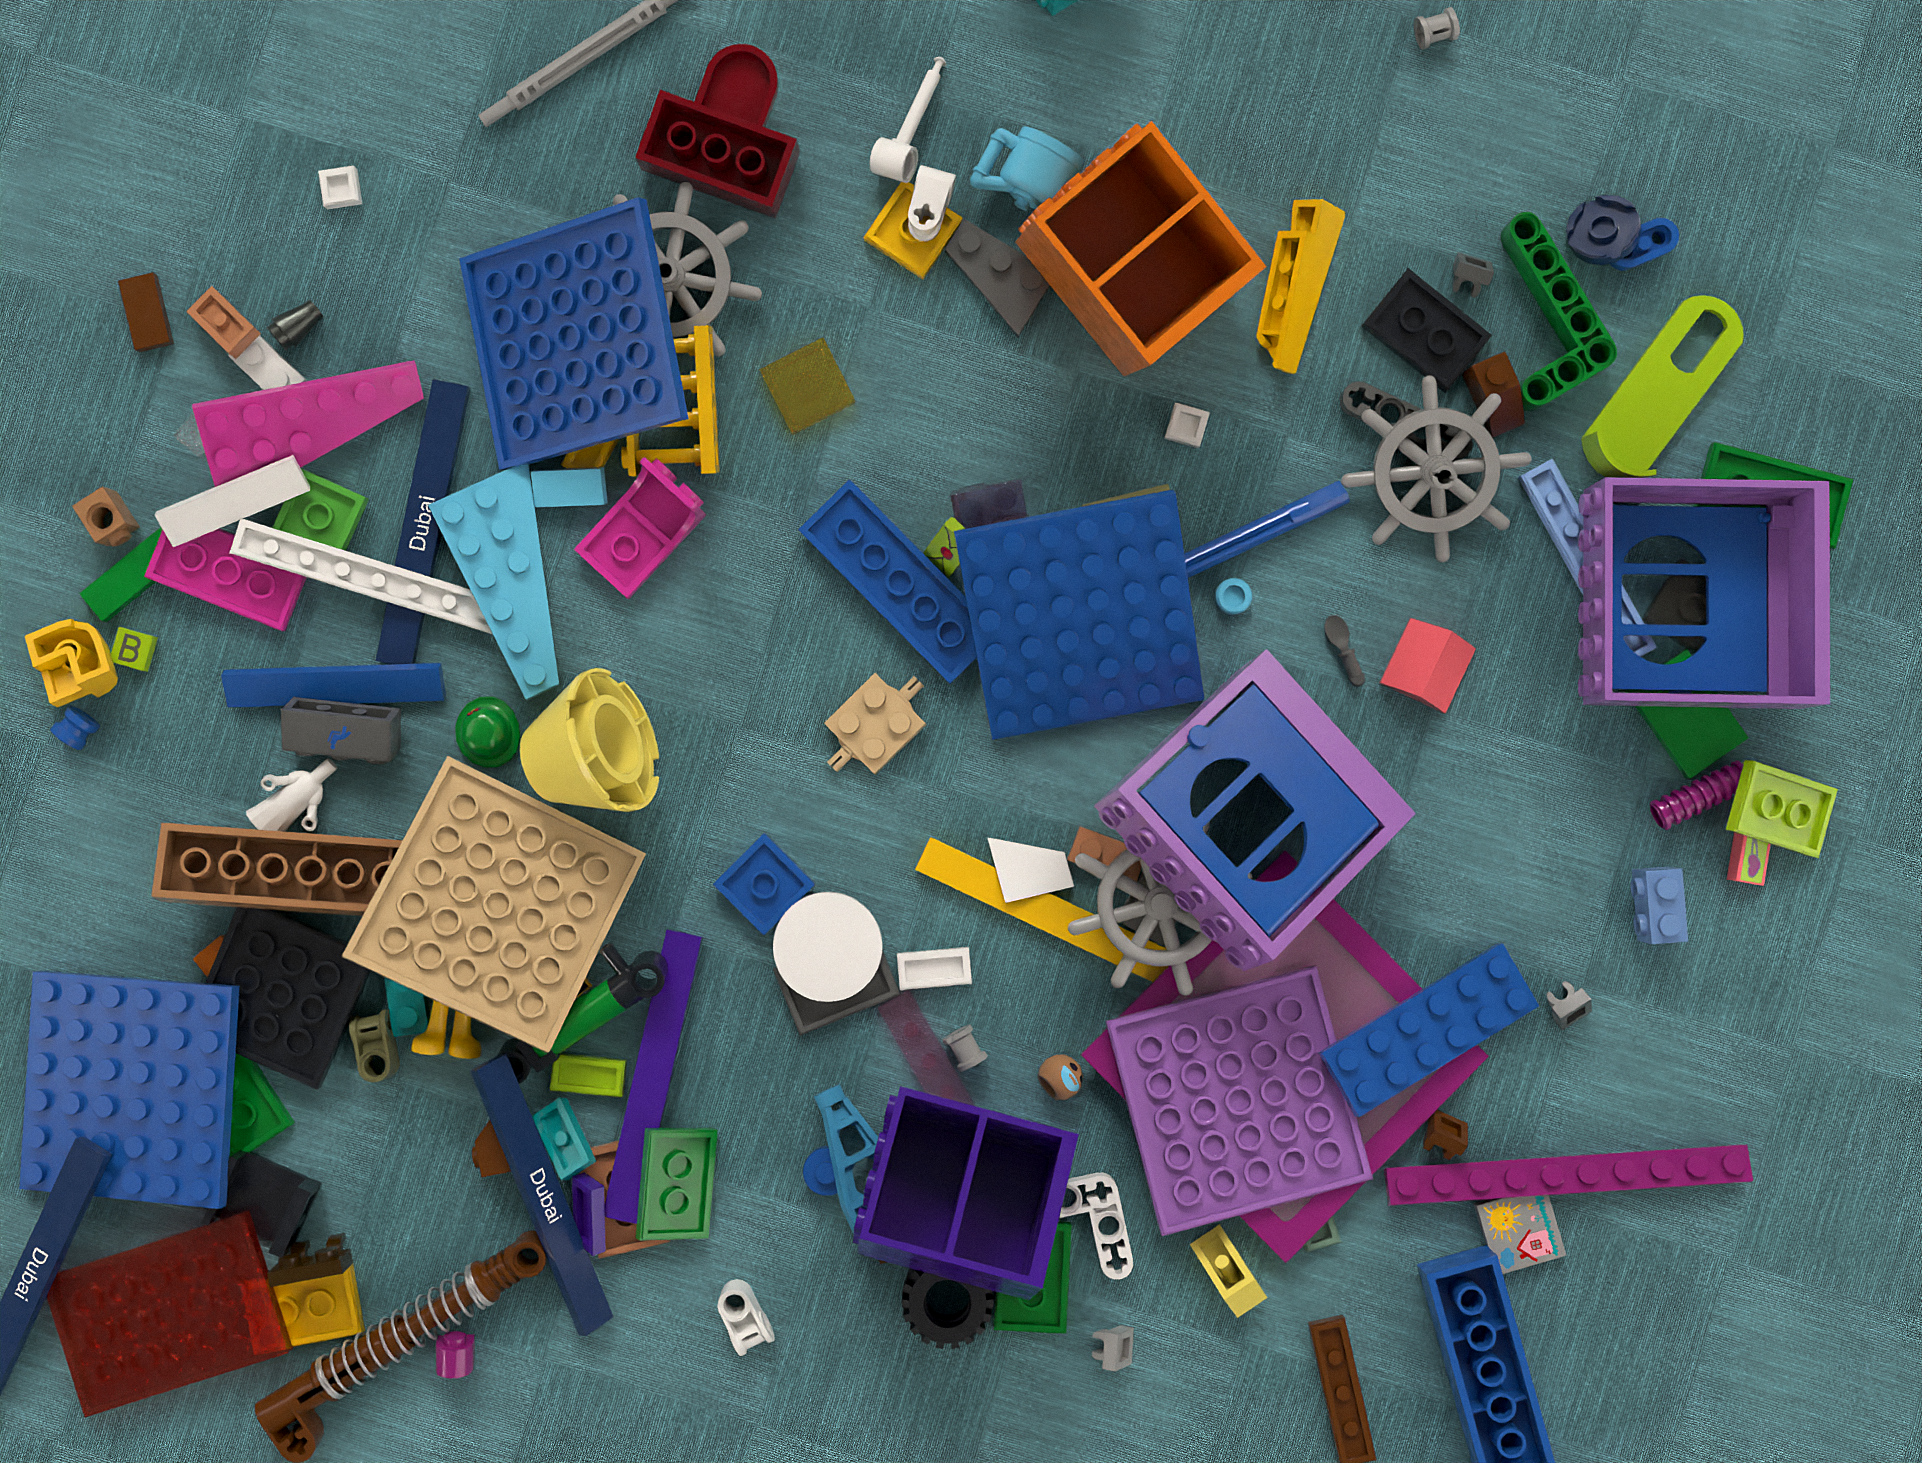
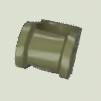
M389 1009L382 1010L378 1015L363 1018L359 1015L352 1016L349 1021V1030L355 1049L359 1075L368 1082H379L394 1076L400 1067V1059L396 1038L393 1036ZM375 1026L378 1027V1029H376V1030H371V1031H368V1030H367V1029L370 1028V1027H375ZM376 1055L381 1056L385 1061V1070L382 1074L376 1072L372 1065Z

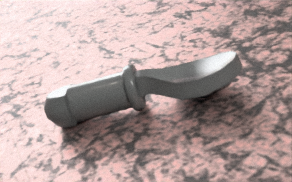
M1330 615L1325 620V634L1329 641L1340 649L1341 653L1338 654V658L1342 660L1349 677V682L1353 686L1360 687L1365 682V674L1362 672L1354 654L1355 649L1348 647L1350 635L1348 625L1342 617Z

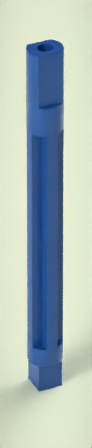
M1340 481L1334 482L1270 514L1184 553L1187 577H1192L1350 503L1347 491Z

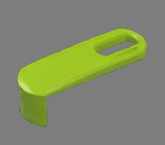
M1704 295L1688 298L1679 304L1581 438L1586 458L1598 473L1604 477L1648 478L1657 475L1656 469H1648L1743 343L1744 333L1741 320L1730 305L1718 298ZM1702 312H1710L1717 315L1724 326L1723 331L1691 373H1685L1677 369L1672 363L1670 355Z

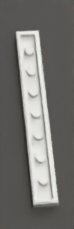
M240 518L230 550L231 554L492 634L470 589Z

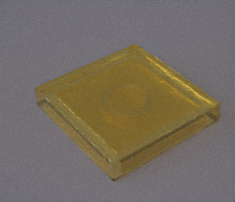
M824 337L759 369L792 435L856 403Z

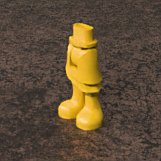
M433 1000L428 1027L425 1032L413 1039L411 1051L425 1055L444 1053L448 1006ZM456 1010L448 1054L458 1058H479L482 1047L480 1042L472 1036V1018Z

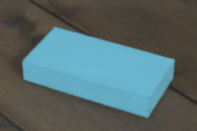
M604 467L531 471L535 507L586 506L608 503Z

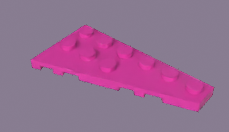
M413 360L192 404V409L215 487L292 455H294L301 468L419 402L424 397L416 363Z

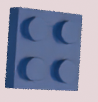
M763 833L713 883L763 936L782 918L792 905L799 901L816 884L766 833Z

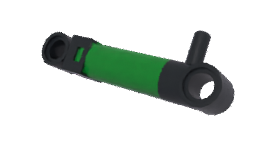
M608 943L603 946L600 953L616 974L573 1002L549 1053L516 1038L509 1039L502 1045L498 1055L507 1054V1057H515L522 1062L520 1066L511 1064L518 1084L523 1083L527 1079L532 1067L538 1073L558 1060L561 1052L642 999L657 995L664 986L668 972V964L665 958L655 951H644L639 953L634 958L633 963L628 965L613 944ZM649 969L657 977L646 979L640 975L639 971Z

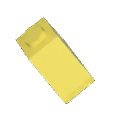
M1220 1224L1190 1244L1221 1296L1237 1318L1268 1298Z

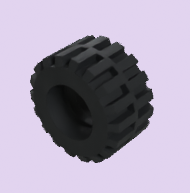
M909 1268L902 1292L903 1316L905 1322L910 1323L911 1332L914 1335L918 1333L921 1335L922 1342L928 1345L930 1340L936 1342V1348L944 1349V1344H951V1349L959 1348V1342L965 1340L968 1345L974 1341L976 1333L981 1335L984 1332L985 1323L990 1322L992 1316V1290L956 1281L962 1284L969 1292V1302L961 1311L955 1314H941L929 1306L926 1301V1293L933 1284L942 1280L952 1279Z

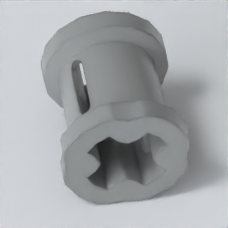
M1452 7L1445 8L1443 13L1428 18L1423 16L1415 17L1414 33L1421 49H1427L1431 43L1449 38L1450 41L1458 39L1460 34L1459 21Z
M971 1024L957 1029L942 1039L945 1045L951 1047L959 1062L957 1066L959 1072L977 1065L988 1057L986 1052L981 1051L971 1033L973 1030Z

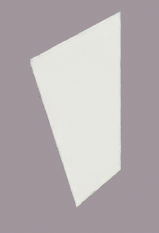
M988 838L1005 903L1074 887L1064 852Z

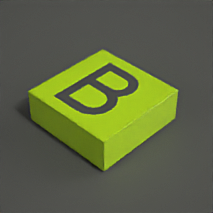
M119 627L111 651L113 663L148 672L158 637Z

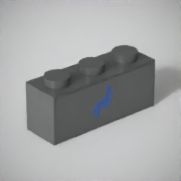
M293 697L281 709L282 750L293 751L299 756L330 755L335 760L366 759L371 764L391 762L401 749V709Z

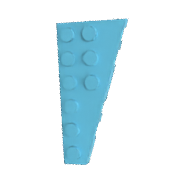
M529 464L515 466L428 506L527 701L559 686Z

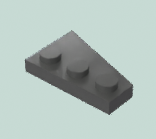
M963 219L947 245L945 253L971 284L975 285L989 302V305L1003 318L1011 331L1019 338L1050 285L1025 255Z

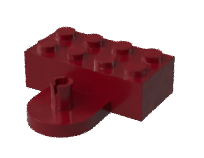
M730 45L721 49L710 60L695 101L659 90L635 156L641 170L678 184L689 182L695 190L776 219L798 160L800 149L796 138L766 128L779 88L776 68L770 57L761 49L752 45Z

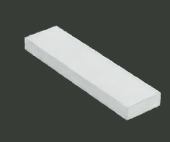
M294 455L156 511L155 517L172 546L176 547L236 522L240 518L243 519L310 491V485Z

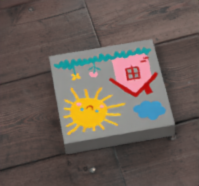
M1549 1195L1488 1199L1473 1203L1485 1245L1497 1254L1502 1274L1566 1256Z

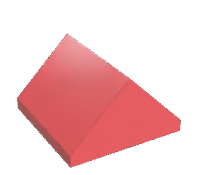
M1409 618L1379 683L1445 714L1476 648L1451 630Z

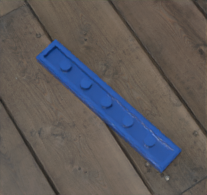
M441 663L224 670L221 674L228 708L285 706L293 697L354 704L444 701L446 697Z

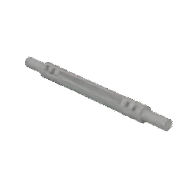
M678 0L642 1L639 5L633 7L627 13L535 74L527 77L523 82L521 81L515 87L506 91L507 96L478 115L487 128L515 108L518 111L521 110L524 106L530 104L584 66L667 13L666 8Z

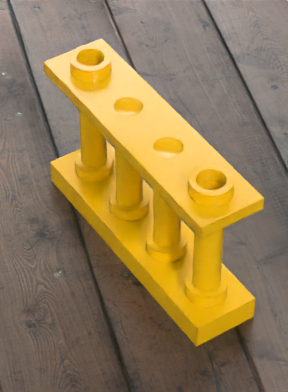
M694 326V334H689L688 338H673L676 353H689V356H695L696 371H690V375L680 376L683 390H691V393H697L698 408H692V412H687L689 419L661 426H693L694 430H699L700 444H694V448L640 450L639 433L626 436L627 447H622L621 459L623 469L628 468L629 476H638L640 474V461L643 457L651 463L656 458L663 464L695 463V466H701V474L720 472L712 326Z

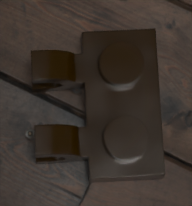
M345 1233L330 1235L327 1239L326 1248L317 1250L314 1253L315 1255L307 1256L308 1248L311 1246L309 1239L293 1243L291 1254L279 1258L278 1263L267 1272L270 1287L343 1274L353 1263L351 1249L343 1250V1243L346 1240Z

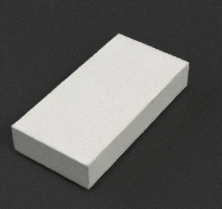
M969 947L897 953L900 990L972 984Z

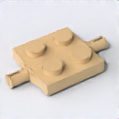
M874 673L824 723L837 736L842 746L827 763L833 766L832 768L836 772H839L853 757L863 762L876 775L927 725L914 712L909 702L924 685L913 676L898 691L888 686Z

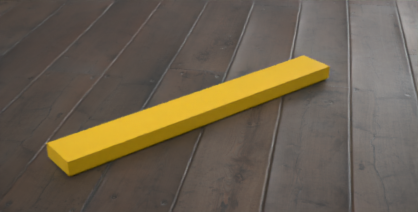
M930 837L915 870L1115 965L1119 964L1124 954L1112 944L1103 928L1079 935H1072L1068 931L1070 922L1095 914L1051 893L1005 903L996 867ZM1119 926L1123 934L1132 940L1135 933ZM1148 940L1144 947L1153 950L1166 949ZM1136 962L1131 972L1153 982L1168 966H1151Z

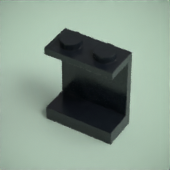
M239 1150L231 1157L229 1156L226 1206L219 1209L203 1207L207 1211L201 1223L208 1226L218 1218L272 1241L273 1243L268 1253L281 1258L291 1251V1246L297 1241L322 1183L256 1153Z

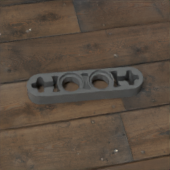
M1360 381L1349 384L1342 391L1339 399L1342 410L1349 416L1362 422L1361 416L1363 411L1371 407L1362 403L1357 408L1351 405L1353 399L1348 397V395H1353L1357 390L1363 393L1361 399L1370 404L1375 400V397L1380 400L1373 408V411L1380 415L1382 406L1388 404L1395 406L1399 411L1398 421L1408 414L1421 410L1417 406ZM1440 424V428L1445 430L1441 437L1447 440L1453 439L1460 431V428L1456 426ZM1413 432L1407 436L1408 439L1422 450L1427 451L1426 439L1418 438ZM1472 439L1454 460H1460L1470 453L1473 446ZM1441 440L1442 451L1449 444Z

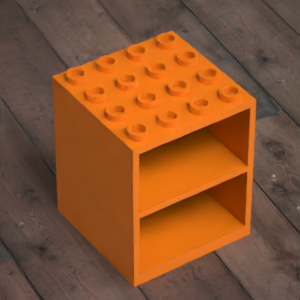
M1152 121L1143 128L1138 123L1120 137L1111 149L1107 148L1085 168V171L1081 174L1077 173L1064 184L1052 199L1049 197L1039 205L1027 220L1022 223L1023 225L1018 228L1021 235L1015 241L1123 376L1153 364L1267 267Z

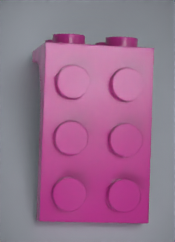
M645 457L641 459L642 469L632 486L574 548L582 558L628 599L632 597L707 515L700 508L704 503L700 497L684 483L678 488L674 484L677 477L657 458L652 463Z

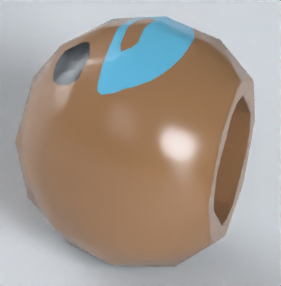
M1053 1055L1045 1059L1039 1067V1083L1047 1094L1055 1100H1067L1075 1096L1082 1087L1084 1075L1081 1066L1068 1055Z

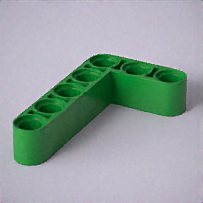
M1522 212L1517 214L1503 228L1501 242L1567 351V354L1520 382L1523 410L1534 411L1609 367L1617 357V348L1541 220L1531 212ZM1515 226L1525 228L1528 233V239L1519 238L1514 231ZM1534 256H1539L1545 261L1546 270H1540L1534 265ZM1552 287H1558L1564 292V301H1558L1553 297ZM1571 317H1575L1582 322L1583 332H1577L1572 328ZM1590 348H1595L1601 353V363H1596L1590 358ZM1559 366L1566 367L1570 371V382L1560 378L1558 374ZM1529 384L1536 386L1540 390L1539 400H1534L1528 395L1527 387Z

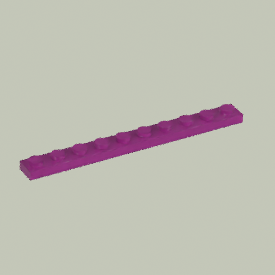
M1747 1144L1384 1169L1388 1206L1748 1183L1753 1181Z

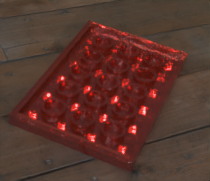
M249 1210L214 1221L208 1226L204 1224L58 1271L48 1292L47 1300L84 1417L278 1357L293 1350L274 1287L269 1285L268 1268Z

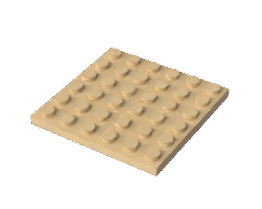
M447 756L342 957L549 1053L646 853Z

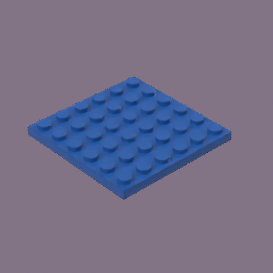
M637 197L459 258L499 470L532 464L689 419L646 199Z
M1174 490L954 531L992 740L1205 700L1177 499Z
M42 970L34 971L32 977L19 1189L51 1192L74 1140L84 1136L112 1154L93 1196L215 1209L225 1207L227 1202V1173L230 1152L240 986Z

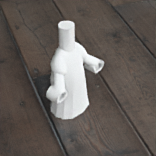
M327 758L311 773L302 770L293 771L287 776H274L271 774L264 776L261 780V786L266 791H272L275 786L279 785L283 787L255 807L247 810V817L258 830L286 832L307 808V815L302 821V826L307 831H313L318 824L317 806L323 798L321 783L338 769L332 760ZM266 781H271L272 785H267ZM307 821H311L313 825H308Z

